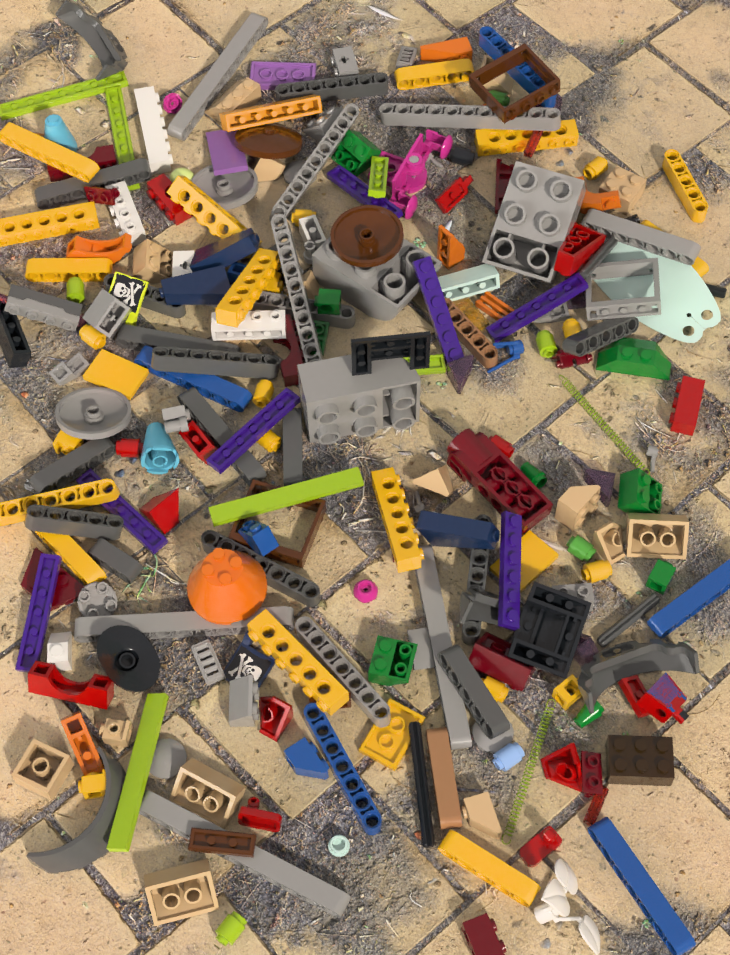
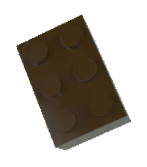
M608 735L605 743L607 784L672 785L675 779L672 737Z

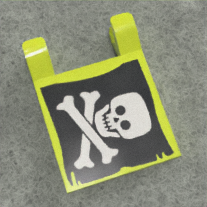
M115 271L109 293L133 309L125 324L136 326L137 317L149 282Z

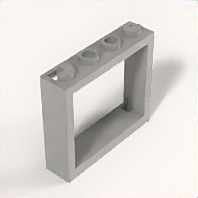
M658 258L600 263L589 277L586 278L589 286L586 289L588 321L661 315ZM653 274V297L592 302V280Z

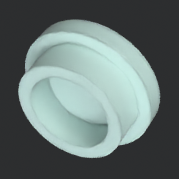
M343 835L333 836L328 843L329 852L335 857L345 856L350 849L349 840Z

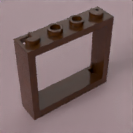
M525 43L469 74V85L472 90L504 124L560 92V79ZM526 62L546 85L504 108L483 85L517 65Z
M253 479L246 497L284 486H275L266 481L261 482ZM318 498L294 505L317 512L301 552L278 546L264 557L303 569L326 512V500ZM248 518L235 521L228 538L254 551L238 532Z

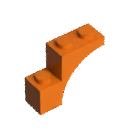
M125 233L111 240H90L76 235L67 245L66 258H108L112 260L114 265L117 261L121 260L122 256L130 252L132 248V235Z

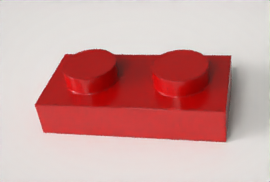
M638 675L622 678L618 684L637 717L641 718L651 715L636 703L647 692Z

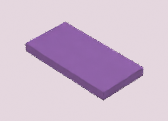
M251 62L250 79L259 83L261 90H275L276 86L282 83L309 81L316 78V63Z
M238 130L206 132L214 176L248 170L245 153L235 146V133Z

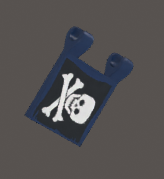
M247 631L223 672L226 677L225 680L228 682L247 675H253L255 682H258V687L260 688L274 667L275 659L271 655L268 657L251 648L250 645L253 641L247 633L249 631Z

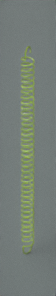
M601 425V429H603V431H605L604 429L608 427L606 425L604 428H602V426L604 425ZM612 433V434L610 435V439H612V441H613V439H614L615 437H617L618 434H616L613 438H611V436L614 435V434ZM621 443V444L619 445V449H621V451H622V449H623L624 447H626L627 444H625L622 448H620V446L623 445V444ZM624 453V454H626V457H628V459H630V461H631L632 458H634L633 456H632L631 458H629V456H627V453ZM640 459L636 463H633L637 468L638 466H636V464L640 462Z
M545 708L544 715L553 714L551 711H546ZM543 720L541 721V722H543V723H545V724H550V723L547 722V721H543ZM537 732V736L541 737L542 735H538V733L543 734L544 732ZM535 745L532 746V750H534V751H536V752L539 751V750H537V749H533V747L538 748L539 746H535ZM531 750L530 757L537 760L538 758L531 756V754H534L535 756H539V754L532 753ZM524 771V775L530 778L532 777L531 775L525 774V772L530 773L531 771ZM520 782V784L525 783L527 785H530L528 782ZM521 788L518 789V792H519V790H522V791H524V792H527V790H525V789H521ZM513 804V808L521 810L520 808L514 807V805L522 807L521 804ZM512 808V811H511V812H514V813H516V814H520V813L517 812V811H513V808ZM508 819V823H511V824H513V825H516L515 823L510 822V821H509L510 819ZM507 823V826H506V827H510V828H512V829H515V827L509 826L508 823ZM507 828L506 830H504V832L509 831L511 833H514V831L508 830Z

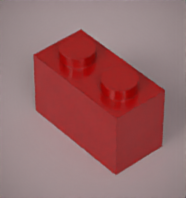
M192 420L188 424L189 431H180L178 433L197 457L207 464L206 459L218 447L206 432Z

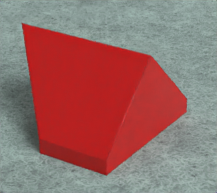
M179 488L155 496L139 508V511L164 535L179 524Z
M276 696L260 697L259 732L277 742L293 718L292 705Z
M571 743L540 759L546 779L582 792L581 763L575 743Z

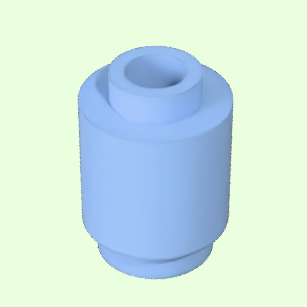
M517 742L509 743L493 754L494 759L492 762L499 771L502 769L506 772L521 762L525 753Z

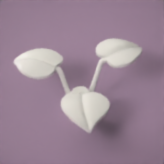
M559 858L554 866L557 879H552L547 884L541 898L546 903L534 908L535 917L540 924L551 920L555 923L559 921L579 922L578 928L583 939L593 952L599 955L600 934L594 921L588 915L582 918L580 916L567 917L570 913V905L566 893L569 891L571 895L576 894L578 882L572 868L562 858Z

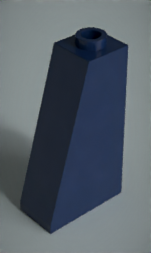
M252 228L196 249L189 267L192 272L222 265L227 267L256 252L260 243L257 233H254Z
M222 265L162 279V287L159 288L161 298H165L166 305H218L230 289V283L225 267Z
M421 510L416 529L432 546L495 549L500 539V531L492 522Z

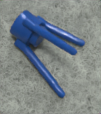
M519 339L493 343L496 349L506 348L507 354L512 355V357L487 370V373H491L513 360L520 359V354L524 353L523 342Z

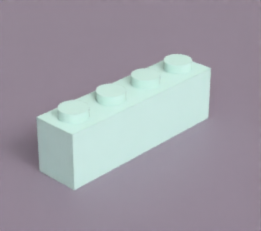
M488 264L438 277L444 297L449 298L451 301L500 288L499 273L494 266Z

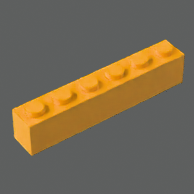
M313 94L219 114L222 130L230 132L318 114L323 111L320 96Z

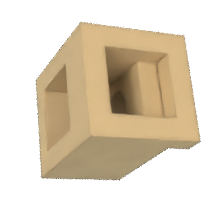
M107 718L106 723H102L100 726L99 735L102 736L104 744L129 748L133 726L130 720L121 721Z

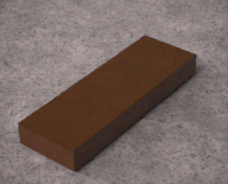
M191 827L188 850L254 858L257 835Z

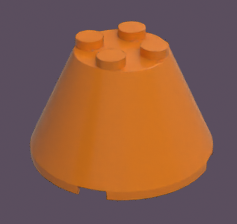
M216 548L200 560L191 571L187 582V594L192 608L203 619L215 624L231 625L233 622L244 621L250 618L260 609L267 594V578L262 566L252 556L241 551Z

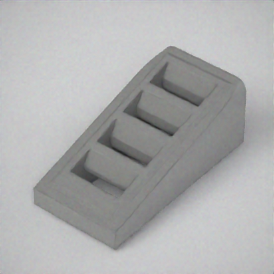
M402 46L397 58L396 70L402 67L414 66L418 48Z
M209 639L191 646L192 654L207 686L226 678ZM215 663V665L210 666V667L204 669V667L209 666V665ZM218 670L217 673L207 676V674Z

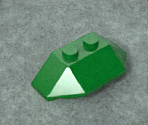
M623 337L610 343L598 353L596 370L670 380L671 362L655 341Z

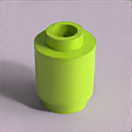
M72 277L68 280L66 284L67 300L76 303L84 301V283L81 278Z
M548 330L538 332L535 341L540 355L546 358L554 356L557 352V346L553 334Z
M235 911L231 915L228 914L215 930L217 934L216 940L224 946L227 944L232 946L244 931L247 921Z

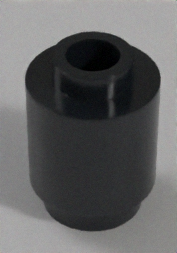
M455 146V149H451L449 159H452V163L473 165L475 152L472 149Z

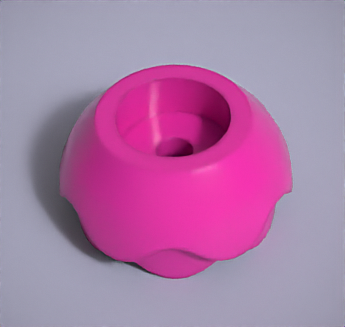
M176 93L166 95L163 99L164 110L169 114L178 113L182 108L180 96Z
M360 580L354 586V597L362 603H369L376 599L378 587L372 580Z

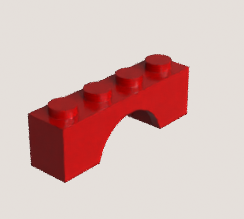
M35 661L28 672V692L106 710L114 697V682L108 676L94 673L93 677L88 681L75 682L64 677L58 671L56 665L41 661Z

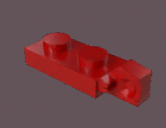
M471 175L455 179L435 199L443 214L448 213L469 193L468 186L474 181Z

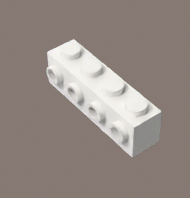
M125 180L105 186L107 189L117 188L120 192L119 197L114 199L116 205L109 206L111 216L116 218L113 219L116 229L120 228L119 236L125 233L132 235V246L139 245L146 240V234Z
M285 310L249 311L245 320L238 327L218 324L216 312H212L213 341L286 339Z

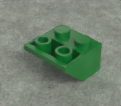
M348 130L331 158L357 177L371 167L372 156H379L382 151L360 132Z
M640 468L620 474L618 508L626 514H661L662 484Z
M378 635L368 671V682L385 686L409 683L418 644Z

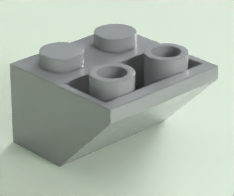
M333 106L328 110L323 109L322 113L317 114L318 117L316 119L314 118L307 123V127L303 129L304 133L320 142L344 108L342 106L336 108Z
M102 288L82 318L108 338L113 339L133 309Z
M247 675L230 681L228 721L230 727H255V720H259V708L256 700H260V688L258 687V682H255L253 675Z

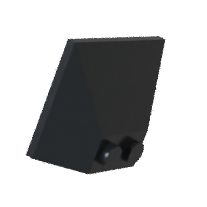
M430 331L351 339L352 376L372 374L371 361L408 357L410 370L429 368Z
M534 581L520 616V628L515 630L507 657L566 679L592 603Z

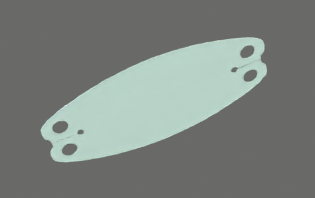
M618 242L601 263L658 258L661 315L636 317L639 322L673 339L686 343H696L703 336L705 329L714 327L721 321L720 310L713 295L691 265H686ZM653 274L594 280L611 300L654 296ZM704 310H710L713 313V317L709 320H704L701 317V313ZM692 326L694 328L693 335H684L683 328Z

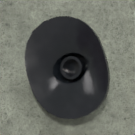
M122 625L110 627L102 632L97 640L96 652L98 661L107 676L117 686L126 691L136 693L151 688L157 681L160 673V660L155 648L145 635L133 627Z

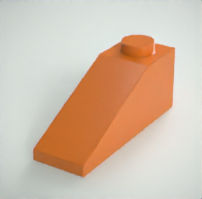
M462 37L420 46V59L430 62L470 59L472 61L473 50L468 38Z
M439 225L437 259L442 261V265L450 270L464 260L465 247L443 225Z
M77 711L60 719L83 775L87 776L88 773L92 772L101 773L102 769L105 768L81 712Z

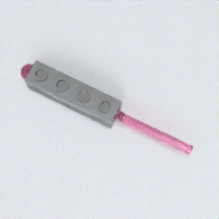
M11 284L8 296L0 294V301L6 304L4 311L12 315L23 316L30 320H37L47 325H54L76 331L77 326L83 327L87 324L82 318L84 314L82 313L81 315L82 304Z

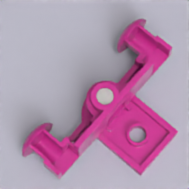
M427 129L425 141L423 142V134L420 133L405 159L382 151L379 157H389L388 169H394V171L387 173L386 185L392 187V197L389 201L405 213L406 220L414 215L418 205L417 196L413 195L410 197L407 196V193H415L425 186L427 182L425 162L433 150L440 152V159H445L449 155L453 144L451 135L445 137L439 135L438 132Z

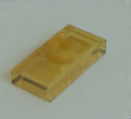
M469 298L456 305L480 331L489 326V321Z

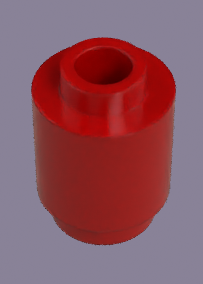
M497 434L490 436L489 439L510 459L515 450L512 444Z
M122 438L117 440L116 455L140 458L144 443H141V439Z

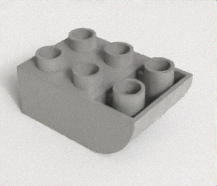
M516 161L482 263L552 283L558 271L554 270L558 250L577 220L586 193L585 180Z
M331 237L312 254L313 274L319 285L325 289L341 290V299L368 316L382 321L395 318L421 290L412 262L431 256L437 273L441 268L442 261L406 239L403 240L400 251L391 260L375 267H356L342 261L332 248Z
M351 354L298 364L300 403L309 442L319 441L320 444L329 445L337 442L344 436L356 434L358 437H369L374 435L379 429L393 427L396 430H405L410 428L415 422H419L421 380L415 369L410 370L409 362L404 358L371 361L372 374L352 376Z

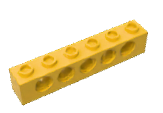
M575 119L561 120V127L556 131L475 130L474 142L477 156H489L577 146L579 133Z
M178 175L168 189L167 193L171 196L170 199L177 204L180 203L186 213L194 215L199 224L207 226L212 235L224 239L247 230L243 224L186 176ZM187 192H188L189 195H190V198H189L188 201H187V199H186V194H187ZM200 203H201L202 206H203L201 212H200V210H199V204H200ZM213 214H214L215 217H216L214 223L212 222V219H211V217H212ZM226 225H227L228 228H229L227 234H226L225 231H224V227H225ZM252 253V254H250V255H248V256H246V257H244V258H251L254 253Z
M94 201L1 218L0 247L100 228Z
M258 249L215 308L218 324L238 327L245 320L249 310H252L256 300H259L263 290H266L270 280H273L275 273L281 268L278 251Z
M393 467L371 471L372 487L398 573L421 568V560L424 559V553L422 548H418L417 545L419 544V537L417 532H413V529H415L412 517L409 518L408 516L410 509L408 503H404L405 493L404 489L399 487L401 485L399 474H395Z
M267 609L263 610L247 624L249 631L247 634L253 642H259L263 652L267 656L271 655L275 659L276 665L281 670L285 669L289 673L288 676L293 683H299L303 687L302 691L308 698L313 697L315 699L317 707L322 712L326 711L331 716L349 701V692ZM269 633L274 634L270 638L264 637L266 634ZM281 647L287 648L285 651H278ZM294 661L301 662L299 665H292ZM307 675L315 676L313 679L305 678ZM321 689L329 690L325 694L319 692Z

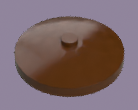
M269 123L240 129L235 133V146L241 152L257 158L283 159L298 154L302 149V136L297 131L283 125Z
M361 205L345 211L334 222L330 234L335 254L345 263L356 267H375L388 262L400 251L404 240L403 226L399 218L392 211L377 205Z

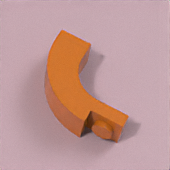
M584 176L575 177V178L584 180ZM586 187V193L579 212L586 214L589 209L604 212V210L621 208L619 191L591 193L587 191Z

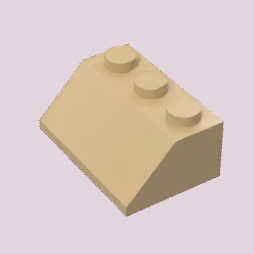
M248 77L236 81L205 110V114L221 123L219 113L253 107L262 99L260 84Z
M627 513L626 556L686 560L689 520L687 516Z
M191 758L180 767L169 801L226 829L242 801L246 786Z
M208 858L144 874V887L154 926L219 910Z

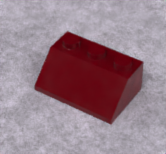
M486 631L475 643L469 661L477 672L490 675V677L508 684L513 690L523 691L536 668L507 657L511 643Z

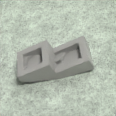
M564 302L533 322L552 323L570 319L567 303Z
M78 352L67 363L61 361L49 374L61 386L86 372L90 364Z
M427 627L407 630L408 641L418 644L413 663L414 670L434 668Z

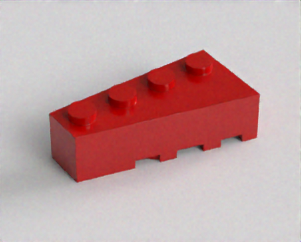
M575 222L566 240L558 250L554 270L563 276H571L584 267L604 244L606 235Z

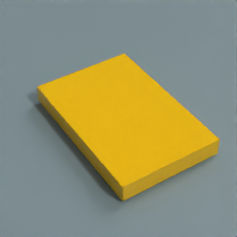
M101 349L83 374V379L99 387L116 390L122 393L128 400H131L148 376L149 369Z
M530 530L521 537L520 593L559 556L557 552ZM500 558L489 568L498 578Z
M389 698L386 703L390 707V724L383 728L373 724L358 751L396 771L411 745L409 723L420 722L422 726L426 717ZM382 712L378 717H384L386 714Z

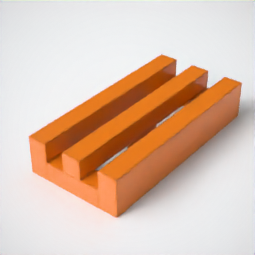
M488 291L485 292L484 296L480 297V300L475 301L476 307L496 321L503 318L500 314L506 316L514 311L513 308Z

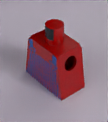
M666 672L636 702L661 723H665L672 716L681 725L689 717L680 707L687 700L686 695Z

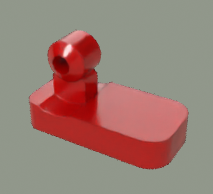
M250 797L247 807H240L238 813V823L240 825L270 832L280 831L282 816L278 813L260 810V800L257 797Z
M547 826L521 847L519 856L528 867L533 868L561 846L562 838L551 826Z

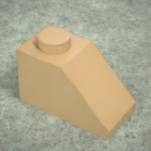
M484 792L464 798L463 806L460 807L463 819H467L469 825L495 839H500L502 830L489 793Z

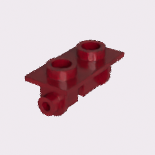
M84 186L88 202L94 201V203L116 205L114 199L120 195L117 188L107 189L97 186Z
M563 350L557 351V354L552 358L558 360L555 361L556 368L560 369L573 367V359H575L576 366L588 364L593 360L592 354L579 357L565 353Z
M581 751L582 793L587 798L593 797V794L603 795L601 753Z

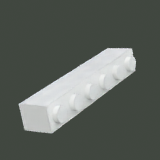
M154 86L134 89L151 173L154 175L171 172L170 164H173L172 154H168L171 151L169 141L165 142L168 136L166 129L162 128L165 127L164 117H160L163 114L161 104L157 105L160 102L158 92L155 93Z

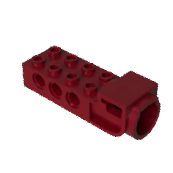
M468 428L460 432L450 442L446 449L449 454L447 465L463 482L468 480L500 515L504 511L521 515L522 535L550 514L553 503L484 433H475L472 429Z

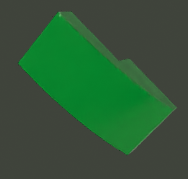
M314 320L322 355L324 356L330 323ZM312 351L310 354L315 355L317 351Z

